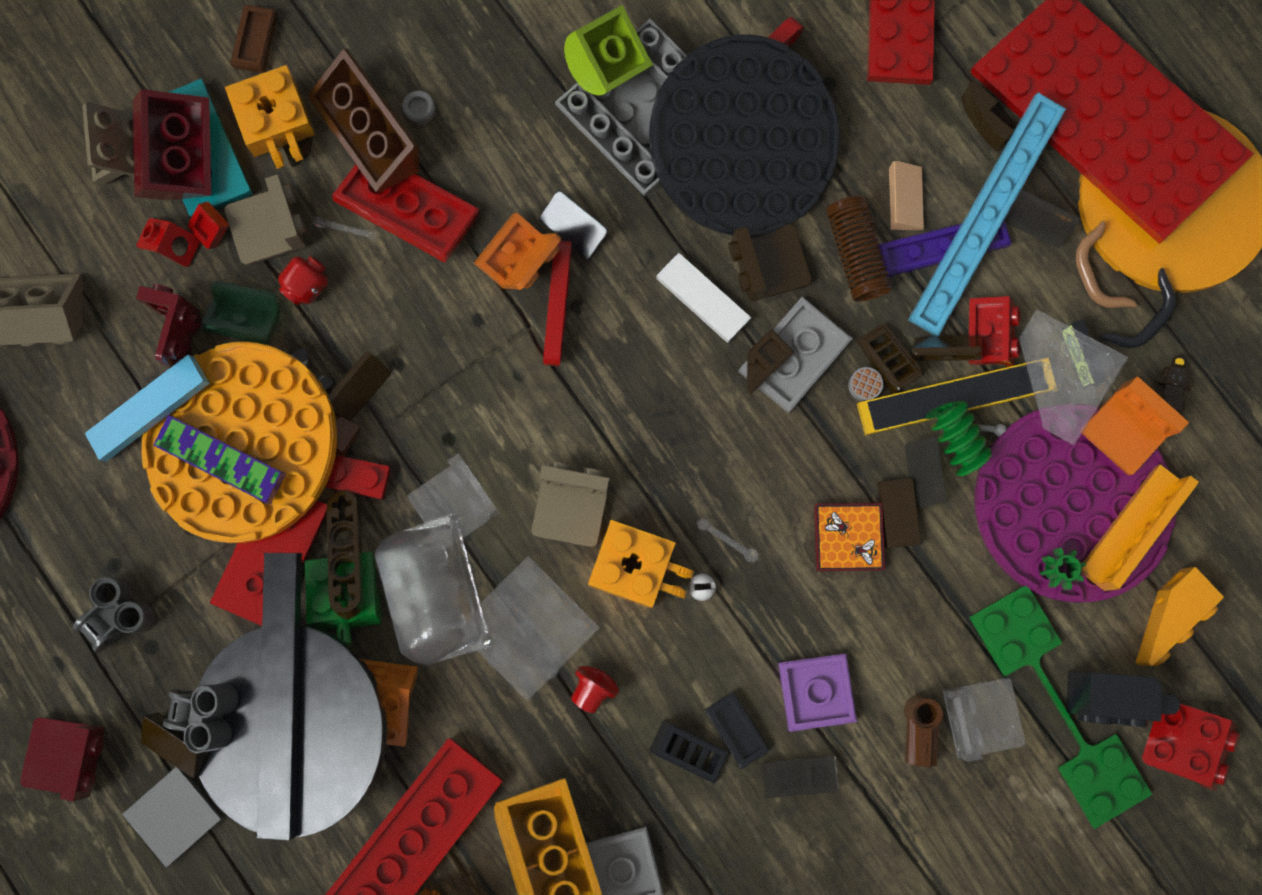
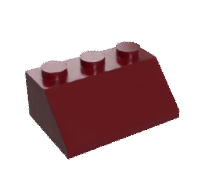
M140 89L133 99L134 197L176 200L211 196L209 97Z

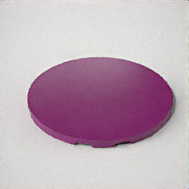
M1085 404L1049 406L1020 418L1007 427L1005 433L998 436L990 446L992 456L989 461L979 468L976 479L974 497L976 520L989 553L1004 572L1018 584L1026 586L1032 592L1052 600L1071 603L1095 602L1110 599L1129 591L1148 577L1160 563L1168 549L1167 544L1170 540L1172 529L1175 528L1176 514L1120 589L1104 591L1082 573L1080 575L1084 580L1081 582L1072 580V589L1064 590L1061 582L1058 586L1050 588L1048 587L1050 580L1047 576L1040 575V572L1045 570L1046 565L1042 561V557L1050 556L1054 558L1053 549L1062 548L1064 555L1069 551L1076 550L1075 558L1080 563L1084 562L1153 468L1161 464L1169 471L1158 449L1153 452L1133 475L1129 476L1081 433L1083 426L1099 410L1096 406ZM1066 565L1058 567L1059 573L1067 571Z

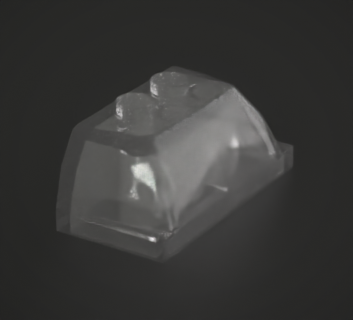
M449 514L420 524L382 540L375 551V556L401 654L414 663L431 665L491 647L456 514Z

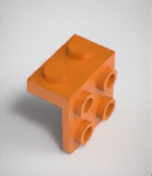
M516 212L510 216L474 264L503 289H527L538 278L539 273L537 270L544 261L548 263L559 251L557 245L561 241V237L556 233L541 234Z

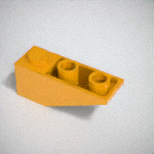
M1196 567L1180 569L1158 590L1136 659L1138 666L1157 667L1164 663L1171 655L1169 650L1176 643L1181 644L1188 640L1194 634L1192 628L1200 620L1205 621L1217 612L1218 607L1216 605L1224 596Z

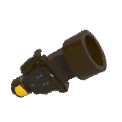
M1178 355L1172 359L1170 368H1164L1157 384L1164 386L1161 398L1183 416L1185 401L1182 398L1183 391L1185 389L1190 391L1192 385L1190 383V373L1185 369L1186 359Z

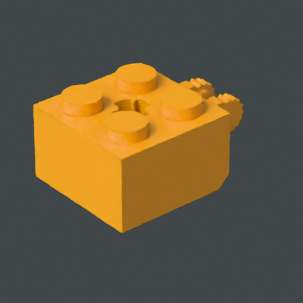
M287 65L225 87L245 144L254 157L270 152L276 168L284 167V159L279 148L289 144V150L296 162L304 159L298 141L304 140L306 137L315 136V131L297 83Z
M611 520L588 586L652 609L659 590L685 599L687 591L683 590V588L662 582L665 571L675 573L677 576L685 579H692L694 571L669 562L675 542ZM631 556L638 558L637 563L641 562V569H634L632 574L624 571L626 565L622 566V561L624 559L629 560Z

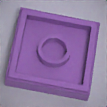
M846 653L778 663L789 732L857 722Z

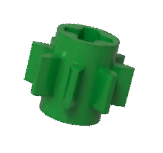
M1062 548L1053 549L1054 558L1050 556L1042 557V561L1046 565L1045 570L1041 571L1040 575H1046L1050 580L1048 587H1056L1061 582L1064 590L1072 589V580L1075 582L1084 580L1080 573L1081 568L1086 566V563H1080L1075 558L1076 550L1069 551L1064 555ZM1066 565L1067 571L1059 573L1058 567Z

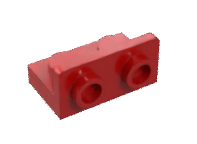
M1010 296L970 298L969 336L980 335L983 337V359L968 361L970 365L1005 364L1006 367H1011L1015 365V358L1020 357L1019 338H1015V326H1020L1021 312L1020 307L1015 306Z

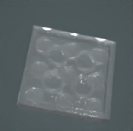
M529 556L456 627L460 634L526 701L600 628Z

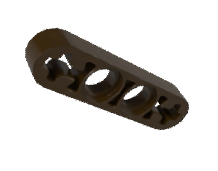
M341 490L331 495L327 501L329 603L337 616L343 619H350L361 612L364 604L361 509L353 493ZM344 502H347L349 505L345 509L348 521H342V516L338 510ZM350 531L354 534L350 543L346 545L336 543V537L341 532ZM344 562L354 563L355 567L350 575L345 577L337 575V568L340 564ZM342 586L348 587V593L352 598L348 603V607L345 608L340 603L345 599V592Z

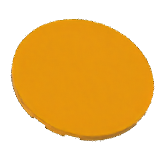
M1208 111L1205 112L1254 155L1161 244L1157 243L1084 175L1080 174V200L1078 201V206L1086 234L1094 230L1100 222L1104 221L1106 224L1101 238L1093 244L1095 250L1115 271L1122 272L1135 280L1136 284L1146 288L1161 291L1158 285V272L1161 268L1165 269L1175 292L1189 293L1212 288L1242 271L1262 248V157L1255 146L1239 129L1225 119Z
M231 342L217 345L214 349L193 356L210 384L169 415L286 473L272 503L267 504L153 446L167 416L142 434L141 453L143 469L147 471L151 485L150 491L156 502L183 529L204 539L217 542L248 543L259 541L276 535L293 525L307 513L321 495L332 472L336 456V419L332 404L324 387L314 373L295 357L277 348L260 343Z

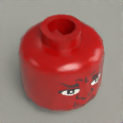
M311 255L307 260L300 256L292 258L278 276V281L281 285L279 291L298 306L302 303L312 304L328 285V279L323 273L326 267Z

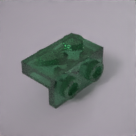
M214 281L211 286L213 300L202 321L203 331L268 345L281 317L278 295L266 290H256L238 286L234 283Z

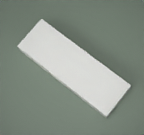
M680 253L656 277L659 282L727 343L751 319L747 313Z

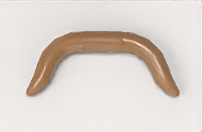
M1102 221L1081 240L1076 250V265L1089 297L1098 305L1106 308H1136L1137 303L1132 299L1104 294L1100 290L1089 264V250L1101 238L1105 230L1106 224Z

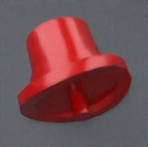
M580 666L575 671V675L579 678V684L571 696V700L584 711L596 713L604 700L608 697L614 699L619 694L617 684L604 671L590 666Z

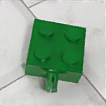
M372 551L362 553L363 609L357 616L350 619H343L337 616L330 606L328 558L305 561L306 624L326 632L336 631L337 638L344 641L348 647L351 646L350 628L381 624L380 595L376 584L375 556ZM344 562L338 566L336 573L342 577L348 576L353 572L355 565L351 562ZM342 586L345 592V599L340 603L345 608L348 607V603L352 598L348 593V587Z

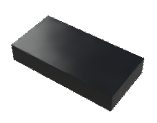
M733 691L704 709L740 769L770 752Z

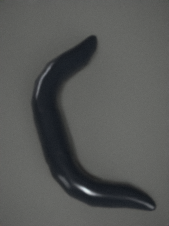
M1161 268L1158 272V285L1163 295V304L1159 312L1135 336L1128 337L1111 332L1102 334L1100 336L1101 340L1111 342L1123 348H1137L1151 340L1166 324L1176 306V293L1164 268Z

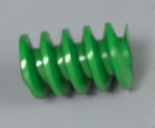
M965 401L942 404L929 411L925 417L926 419L937 418L938 421L931 426L932 431L943 429L944 432L937 438V441L940 443L949 441L950 444L943 449L944 454L955 452L956 455L949 460V463L952 466L962 465L955 472L957 476H965L978 470L992 456L991 448L985 446V437L979 435V425L972 424L974 415L966 412L968 404Z

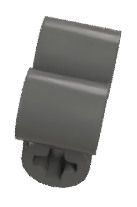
M104 577L96 580L90 588V600L94 606L80 616L72 628L76 632H82L93 644L92 649L99 653L113 644L122 632L144 633L151 629L155 621V613L147 604L130 602L132 588L125 580ZM111 585H114L116 597L113 601L109 602L106 598V592ZM136 609L139 612L140 618L139 622L133 627L129 623V615Z
M220 683L196 688L195 691L186 689H171L168 696L172 699L168 718L164 719L163 726L172 730L185 731L184 742L189 751L203 753L221 749L228 745L232 737V730L227 720L223 719V715L233 712L238 704V693L232 685Z

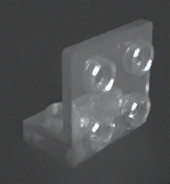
M459 453L447 461L450 467L408 495L409 501L443 550L449 549L500 514Z
M1010 678L943 690L958 759L969 762L982 759V754L1025 746V738Z

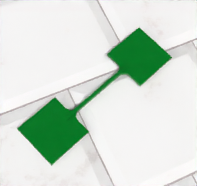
M1022 586L969 617L1004 677L1025 665H1030L1034 668L1079 744L1080 751L1078 755L1057 768L1093 829L1098 828L1152 795L1117 734L1114 733L1096 745H1089L1084 741L1040 667L1042 655L1061 645L1062 642L1029 588Z

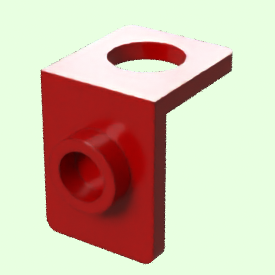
M149 218L136 247L159 253L183 267H188L199 246L200 240L192 233L170 221ZM182 236L187 240L188 249L183 255L178 256L172 250V243L175 238Z

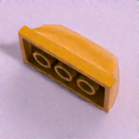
M565 778L496 802L494 806L495 821L518 895H602Z

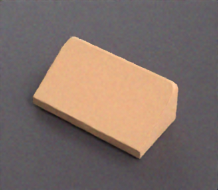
M893 161L889 167L891 230H923L922 167L901 161Z

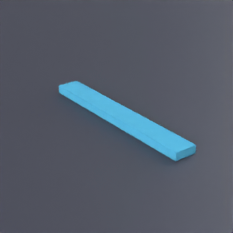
M1040 93L1034 95L908 321L934 336H939L1066 110L1064 107Z

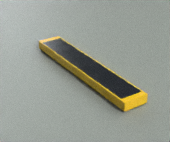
M1045 358L862 401L857 404L864 434L867 436L937 419H926L925 417L929 411L945 403L965 401L968 404V410L966 411L968 412L1052 392L1058 388L1050 360Z

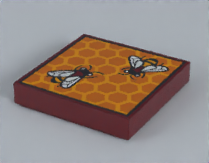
M882 503L814 505L816 572L885 570Z

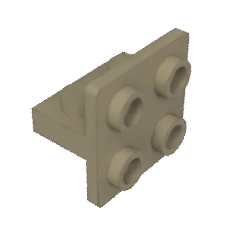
M91 102L84 103L82 110L87 163L92 169L93 182L105 185L123 174L134 177L133 114Z

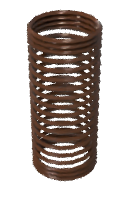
M862 195L840 199L830 204L826 209L827 218L830 219V228L833 230L832 234L835 235L833 239L836 240L835 244L838 246V255L841 257L840 261L843 262L842 267L845 268V277L848 279L847 283L850 284L848 288L851 290L850 294L855 302L880 297L893 289L890 277L887 276L889 273L886 271L887 266L883 265L885 261L882 259L884 256L880 254L882 250L879 249L880 244L877 243L879 239L876 238L877 233L874 232L876 228L872 226L874 223L871 221L872 217L869 216L870 211L867 210L869 206L866 197ZM869 218L866 221L855 223L862 219ZM849 219V220H847V221H845V222H840V223H838V222L841 221V220ZM851 223H855V224H852V225L847 226V227H845V228H840V227H842V226H844V225L851 224ZM865 224H870V225H868V226H866V227H862V228H859V229H855V230L850 231V232H848V233H843V232L846 231V230L854 229V228L863 226V225H865ZM872 229L869 232L862 233L851 238L843 239L849 235H854L865 230ZM868 235H873L869 238H865L854 243L846 244L852 240L860 239ZM875 240V241H873L872 243L865 244V245L859 246V247H857V248L849 249V248L852 247V246H856V245L863 244V243L868 242V241ZM871 246H876V247H874V248H872V249H869V250H866V251H862V252L857 253V254L849 255V254H851V253H853V252H855V251H859V250H862V249H865V248H868V247H871ZM871 252H876L875 254L860 259L852 260L858 256H862ZM879 257V258H877V259H875V260H872V261H869V262H866V263H863V264L855 265V264H857V263H859V262H861V261H865V260H868V259H871V258ZM874 263H879L878 265H875V266H873V267L866 268V269H863V270L855 271V270L860 269V268H862V267H864V266H868V265H871V264H874ZM882 268V269H880V270H878V271H875V272H873V273H869V274H866V275L858 276V275L863 274V273H865V272H868V271H871V270H874V269ZM883 274L881 276L869 280L861 281L874 275Z

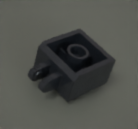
M1068 671L1067 712L1078 714V721L1148 727V721L1161 722V714H1175L1180 709L1178 697L1170 693H1162V685L1156 678Z

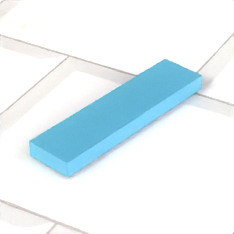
M187 355L93 426L85 435L98 459L107 462L210 383L195 357Z

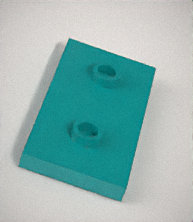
M199 79L170 91L169 93L209 97L211 196L182 199L189 216L192 217L198 204L209 201L218 210L230 203L253 195L203 80Z

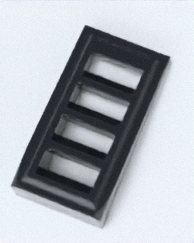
M666 721L661 723L649 749L650 753L714 784L729 754L728 751ZM673 733H675L676 735L671 743L668 752L666 753L665 751L667 749V746L673 736ZM685 738L689 741L681 758L678 759L676 756ZM697 745L701 746L694 764L691 765L689 762ZM709 751H712L714 754L705 772L701 768Z

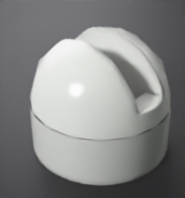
M698 574L689 582V592L698 601L710 599L716 591L714 579L707 574ZM711 583V590H694V584Z

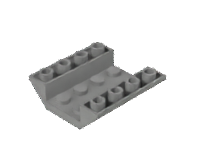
M650 18L636 32L653 66L603 95H593L576 83L555 101V105L644 196L663 188L655 172L650 151L649 128L653 105L668 74L687 56Z

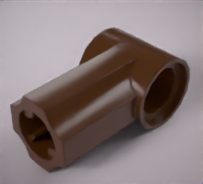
M915 695L907 700L904 707V714L907 718L905 763L923 767L937 766L939 724L943 718V711L940 704L926 696ZM927 703L930 709L929 716L925 720L919 721L917 709L920 705Z

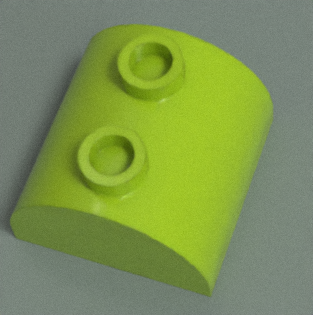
M623 5L572 32L565 41V58L572 76L584 90L593 95H603L653 66Z

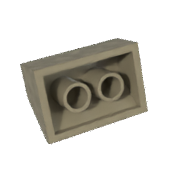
M81 274L0 278V347L17 344L32 346L37 343L53 342L55 344H66L75 340L83 325V278Z

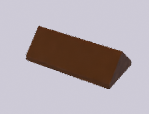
M343 48L307 96L375 192H382L420 172L419 147L349 50Z

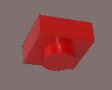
M209 201L198 204L187 225L208 250L218 247L229 226L227 221Z

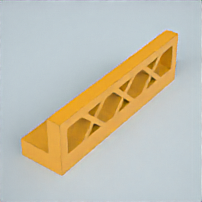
M1161 464L1155 466L1083 563H1086V566L1081 568V573L1104 591L1120 589L1199 481L1192 476L1179 479Z

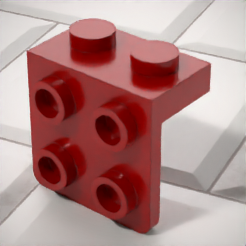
M1180 704V709L1175 714H1161V722L1153 721L1142 755L1143 762L1157 769L1197 782L1202 787L1217 792L1218 785L1224 786L1228 779L1230 766L1225 763L1229 751L1235 753L1240 740V733L1236 732L1237 726L1232 720Z

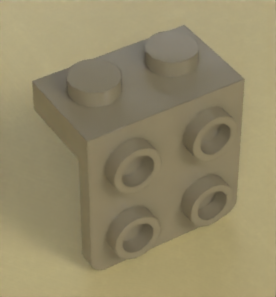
M278 174L265 178L268 192L230 203L225 207V214L240 261L246 266L306 247L302 236L303 233H306V229L300 214H295L292 205L296 203L293 189L290 184L285 185Z
M551 462L550 467L542 465L539 477L541 485L531 529L532 534L539 538L586 547L596 546L608 492L609 478L603 477L604 472L596 469L584 468L583 473L570 471L571 466L564 463Z

